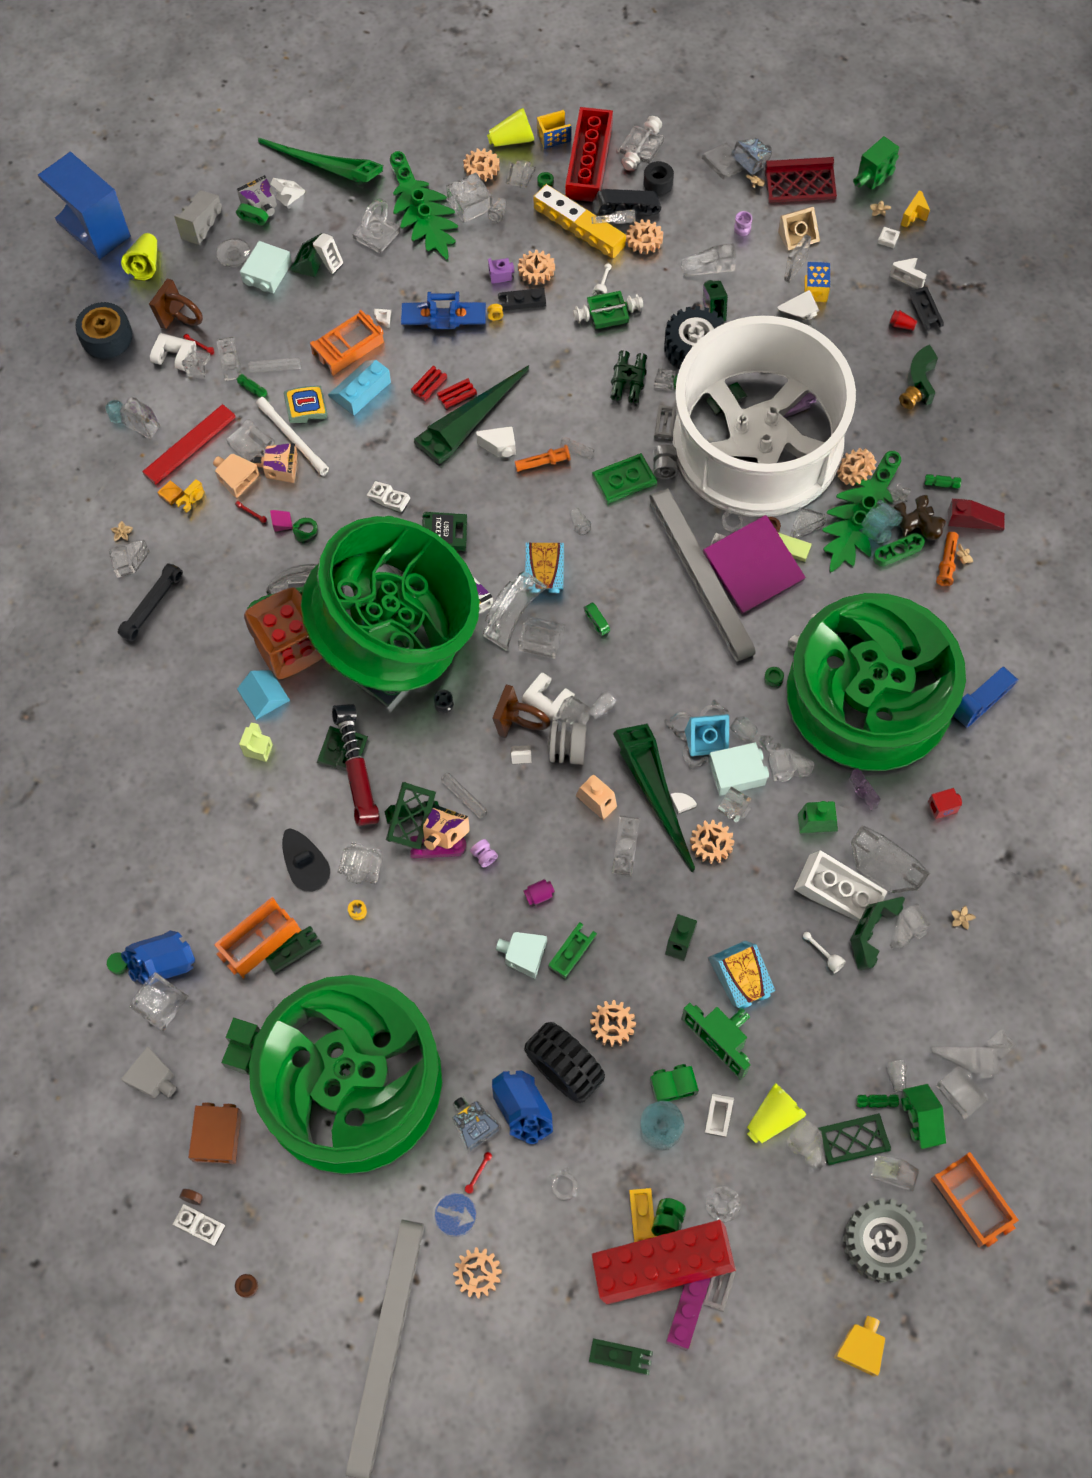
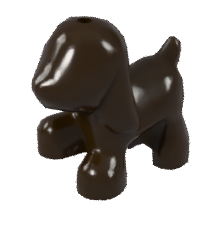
M922 495L915 499L917 508L909 514H906L904 502L893 506V517L899 522V527L904 537H906L908 532L919 528L923 536L929 540H937L942 535L946 521L942 517H933V507H927L929 504L927 495Z

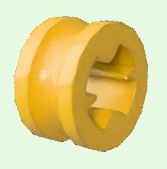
M500 304L488 306L487 313L490 320L496 321L503 318V308Z
M353 900L348 905L350 917L354 920H361L366 916L367 908L363 901ZM355 906H357V908L361 906V912L359 914H357V912L354 914L353 908Z

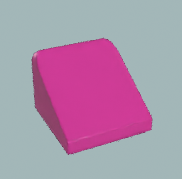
M270 510L274 532L293 528L290 512Z

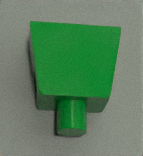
M833 801L808 802L797 814L799 833L838 831L836 807Z

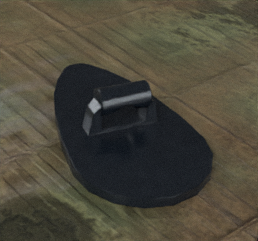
M291 828L286 829L283 834L282 849L287 871L292 882L303 891L313 892L321 889L330 878L331 870L328 861L305 835Z

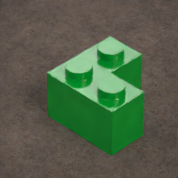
M233 1017L225 1037L229 1044L221 1062L225 1068L249 1075V1062L253 1045L260 1031L258 1025Z
M924 1084L903 1089L904 1098H901L903 1110L908 1112L910 1121L913 1124V1128H910L912 1140L917 1141L921 1149L946 1144L943 1106L930 1086Z

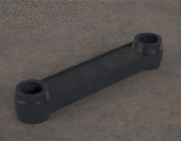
M170 563L164 566L161 577L129 619L120 624L118 634L122 638L134 641L137 638L139 629L171 586L180 581L183 570Z

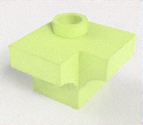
M251 722L249 728L246 727L239 743L244 756L266 762L273 746L270 737L261 734L259 724Z

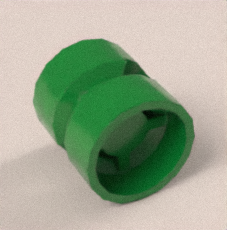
M672 1198L661 1199L653 1221L652 1233L655 1236H660L681 1230L686 1214L685 1205Z

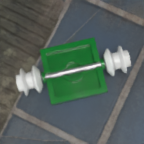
M621 291L587 297L588 307L583 304L582 309L575 306L573 317L579 324L582 319L588 322L589 318L592 317L595 329L629 323L627 309L631 313H633L634 309L640 312L643 307L642 297L636 294L635 298H631L629 295L626 302H624Z

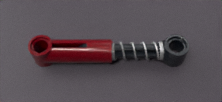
M334 705L332 708V719L334 724L339 726L340 732L343 734L342 740L345 743L344 749L347 752L345 756L348 760L345 762L355 807V823L357 826L378 824L379 810L377 805L374 804L365 760L361 758L362 756H359L358 750L360 748L357 747L358 740L355 738L356 731L353 729L354 723L357 720L355 705Z

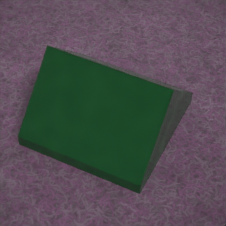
M321 234L302 243L290 267L292 272L315 278L322 259L314 248L313 243Z

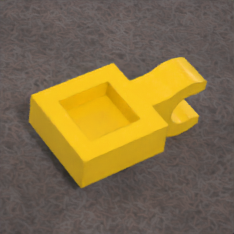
M195 479L183 491L185 495L176 501V505L180 508L181 505L186 504L183 510L185 513L189 512L191 504L193 505L196 501L200 500L205 493L202 483Z

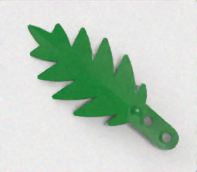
M395 151L390 156V164L399 186L394 190L393 195H401L396 201L393 214L407 209L400 228L403 229L416 222L412 231L411 241L426 235V251L435 248L445 260H448L447 245L455 244L456 240L442 230L456 229L458 225L440 216L454 214L455 210L432 202L446 200L447 196L437 191L423 188L429 186V183L415 180L406 156L400 151Z
M888 451L885 453L872 478L867 479V481L861 480V484L856 482L857 485L862 487L850 489L836 495V498L854 504L838 506L827 511L828 515L845 519L822 529L825 533L839 537L823 548L825 552L833 554L830 561V572L836 570L844 560L851 566L855 565V546L867 557H871V546L866 532L880 544L884 543L882 530L876 516L887 526L892 527L890 511L884 499L890 503L893 502L887 487L901 464V456L898 452ZM889 458H893L895 462L890 463ZM881 473H884L886 475L885 479H882L880 477Z

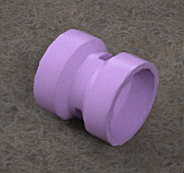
M741 211L736 214L734 231L739 236H746L751 231L752 215L749 212Z
M486 839L477 842L470 850L472 855L479 859L478 863L481 867H487L498 857L495 850H491L490 844Z

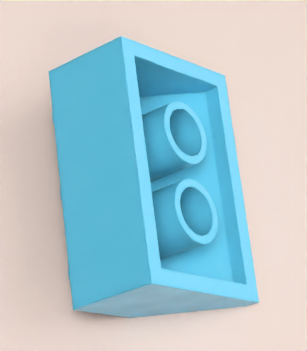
M377 360L365 361L334 388L328 396L354 416L391 383L389 369Z

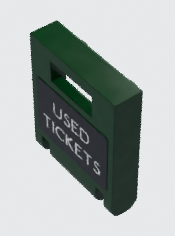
M422 513L423 527L439 535L456 551H466L467 514ZM463 527L462 538H455L456 528L462 529Z

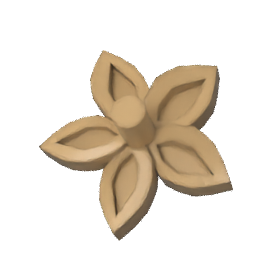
M747 174L746 177L753 182L752 187L755 188L756 185L764 186L765 181L763 179Z
M883 201L870 205L871 210H873L872 216H877L879 213L885 216V210L891 209V206H884Z
M121 521L118 524V528H111L112 532L115 533L114 541L119 540L121 537L123 540L128 541L127 534L131 533L133 528L125 526L124 522Z
M958 544L957 559L963 564L972 563L973 559L969 555L970 549L964 550L962 545Z
M966 905L961 911L951 910L954 917L952 926L962 924L968 930V921L975 919L976 916L967 914L968 909Z

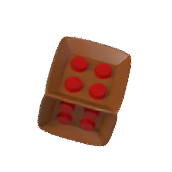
M295 587L287 588L251 606L244 613L247 628L254 638L261 656L277 679L292 676L323 658L312 645L303 625L300 607L302 595Z

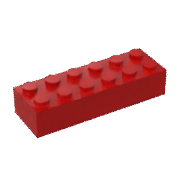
M580 107L565 184V196L569 199L593 202L597 192L602 188L613 125V110Z
M721 1220L592 1253L599 1298L605 1304L736 1271L726 1226Z

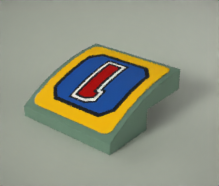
M305 386L284 391L289 423H307L308 419H326L327 410L321 386Z

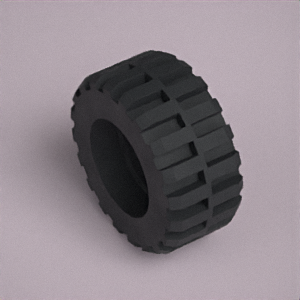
M554 1022L545 1023L525 1043L524 1051L534 1066L558 1090L576 1103L585 1102L604 1082L605 1072L601 1069L596 1059L576 1038Z

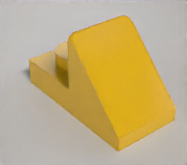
M918 191L904 212L901 222L902 226L907 228L910 222L915 221L916 217L927 221L930 209L922 191Z

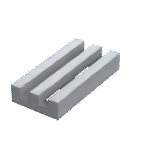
M659 405L654 439L661 437L662 440L668 438V440L672 441L677 407ZM665 410L662 432H659L661 412ZM669 411H672L669 433H666Z
M736 1271L730 1273L721 1305L717 1304V1300L726 1274L720 1275L712 1302L708 1301L715 1277H711L703 1305L724 1312Z

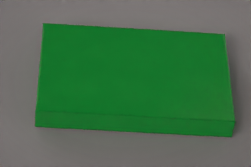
M642 453L592 472V477L607 504L657 485V480Z

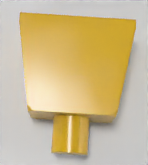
M867 1316L863 1327L857 1324L852 1325L834 1358L873 1377L878 1376L885 1344V1337L876 1333L880 1321Z

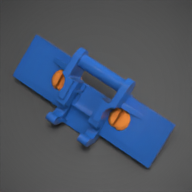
M456 291V293L427 292V302L402 303L401 325H428L431 329H456L459 325L485 324L486 302H460L459 291ZM455 300L450 302L449 308H437L436 302H434Z

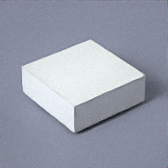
M883 227L878 244L894 248L900 232Z

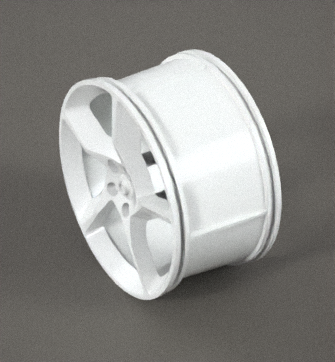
M745 317L727 322L708 332L686 355L681 364L676 382V406L678 413L673 429V446L677 452V466L685 481L700 497L710 504L727 512L742 516L763 517L767 515L772 517L796 511L814 501L827 489L837 474L843 457L844 435L854 413L856 389L847 360L826 336L806 324L784 317ZM753 372L772 373L788 379V382L771 400L761 402L746 409L740 407L725 383V379ZM809 392L818 399L828 416L831 437L826 442L802 435L783 417ZM704 393H710L724 411L730 432L728 440L709 443L694 426L690 415ZM783 448L798 458L792 461L777 463ZM732 456L757 458V463L743 461Z

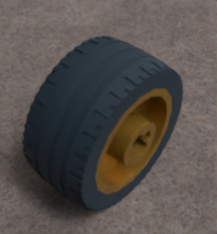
M109 302L94 303L83 309L76 319L75 328L78 339L84 350L93 357L99 359L117 357L125 352L132 342V328L128 317L118 305Z

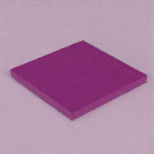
M767 515L703 549L704 555L741 614L746 613L806 578Z

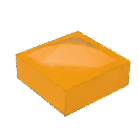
M171 480L157 492L171 506L184 495L183 490Z

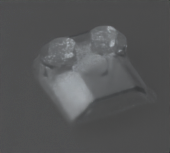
M154 972L134 996L129 1007L151 1025L164 1031L189 996Z

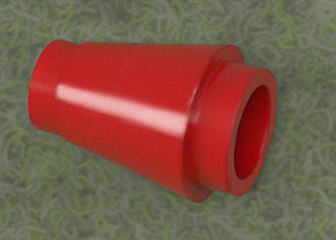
M894 310L889 324H892L893 327L913 331L917 320L901 310Z

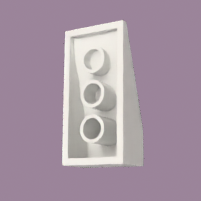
M821 850L809 855L794 890L807 898L858 922L867 905L884 901L887 894L885 889Z

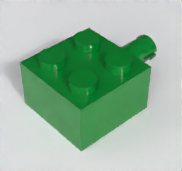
M883 136L862 154L858 175L853 179L854 185L861 188L865 184L872 190L877 185H881L888 175L891 176L896 169L895 164L899 157V146Z

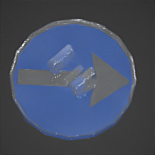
M452 1192L445 1194L439 1199L434 1208L436 1226L447 1236L459 1237L467 1234L472 1230L477 1220L475 1203L464 1193Z

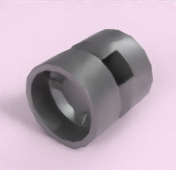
M668 444L655 447L653 449L654 475L660 479L675 477L678 472L676 448Z

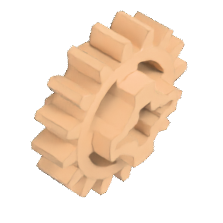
M477 148V152L470 151L471 155L466 154V159L463 160L464 172H466L467 177L471 176V180L477 178L478 182L481 179L486 182L487 178L492 180L493 175L497 176V171L500 170L499 158H497L496 153L492 154V150L486 152L485 148L482 151Z
M641 219V223L635 221L634 226H629V230L626 231V242L629 248L633 247L634 252L639 250V254H642L643 251L648 254L649 250L654 253L655 248L659 249L660 244L663 243V231H661V226L656 227V222L651 224L650 220L644 222Z
M535 250V253L529 251V255L523 254V259L519 258V276H522L523 281L528 279V284H531L532 281L535 282V285L538 282L544 284L545 279L550 281V276H554L555 271L554 258H550V254L544 255V251L538 253V250Z
M859 448L857 452L853 449L851 454L846 453V457L842 458V463L837 471L839 479L845 485L850 483L851 486H854L855 482L861 484V480L867 481V476L873 475L871 470L876 469L874 464L877 462L873 454L866 448L864 450Z
M705 820L703 827L698 824L696 830L692 831L693 837L690 838V843L693 844L691 851L697 850L695 857L702 856V862L709 859L710 864L713 863L714 859L718 863L721 862V857L727 859L728 853H732L733 850L731 846H734V840L731 839L733 838V833H727L729 827L723 828L721 821L716 825L714 820L711 821V824H708ZM704 833V838H701L699 841V837ZM725 843V847L720 851V846Z
M613 1000L612 1005H609L607 1001H604L603 1008L600 1005L597 1006L598 1013L592 1012V1017L595 1019L590 1020V1025L594 1026L591 1028V1032H597L596 1040L603 1039L602 1045H605L608 1041L611 1047H613L614 1042L622 1046V1040L624 1039L628 1042V1034H634V1030L631 1028L636 1027V1022L631 1020L635 1018V1015L629 1014L630 1007L623 1008L624 1002L616 1005V1001ZM600 1017L604 1021V1024L601 1028L599 1027ZM625 1018L627 1021L626 1029H624L622 1025V1022ZM609 1021H617V1025L609 1026Z
M475 1247L472 1254L469 1250H466V1257L459 1256L462 1261L461 1264L455 1263L454 1265L459 1269L453 1272V1276L459 1277L455 1284L456 1286L462 1284L461 1293L468 1290V1297L470 1298L473 1293H476L477 1299H480L481 1293L488 1297L489 1289L496 1291L494 1283L501 1282L497 1275L502 1274V1270L496 1269L500 1262H493L495 1255L492 1253L487 1256V1249L479 1253L478 1247ZM478 1258L477 1262L471 1265L467 1264L470 1260ZM486 1261L490 1263L493 1274L486 1271ZM478 1268H481V1272L484 1275H479L476 1279L471 1271H477ZM463 1273L470 1277L469 1286L463 1279ZM484 1281L488 1282L486 1286L478 1288V1285Z

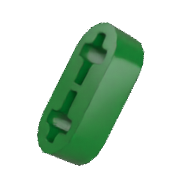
M241 203L236 210V214L240 219L263 226L269 217L264 210Z
M593 602L584 606L585 614L598 634L603 636L609 633L610 627Z

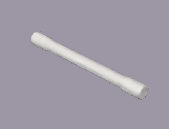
M264 397L259 398L256 401V405L292 443L296 444L298 450L309 460L320 475H325L329 467L313 453Z

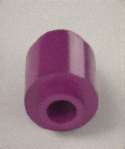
M545 879L527 886L528 889L523 890L529 905H537L553 898L552 893L555 892L551 881L546 882Z

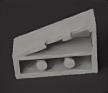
M202 190L190 200L191 204L182 208L183 212L174 216L181 239L198 245L206 238L207 231L210 226H213L217 214L222 210L219 196Z

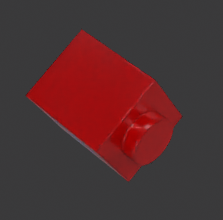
M951 788L931 794L928 804L934 818L938 819L958 813L962 806V799L958 793L956 794L955 789Z

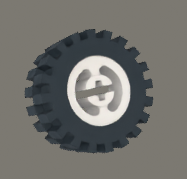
M691 306L686 307L685 312L680 309L677 311V316L675 314L671 316L665 329L664 352H666L667 359L671 358L673 366L678 364V369H680L688 352L704 334L706 335L716 327L723 325L724 319L721 316L717 318V312L709 313L710 308L706 307L704 310H700V306H695V310H691Z

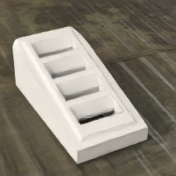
M325 233L321 234L314 241L313 246L329 272L333 274L343 264V260L333 237Z

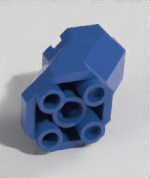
M170 930L162 935L130 944L125 947L121 957L127 963L129 968L128 974L132 981L138 980L140 984L149 986L154 982L192 970L194 966L191 964L195 963V958L187 941L182 943L179 939L182 935L179 932Z
M520 1070L516 1071V1074L510 1075V1071H503L492 1079L493 1098L510 1127V1135L526 1141L528 1144H536L538 1140H542L553 1132L552 1113L535 1085V1077Z

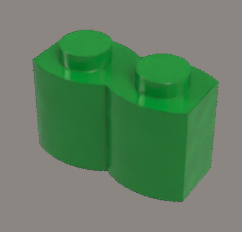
M686 1064L675 1066L673 1071L657 1070L650 1076L656 1104L691 1097L699 1092L692 1066L686 1067Z

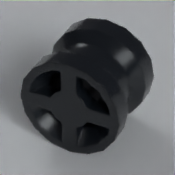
M448 690L437 691L433 698L435 709L443 714L450 712L454 706L451 692Z

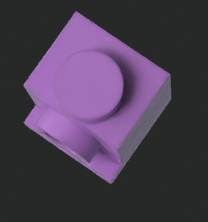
M509 258L499 260L488 259L491 284L512 281L514 265L513 262L509 263Z

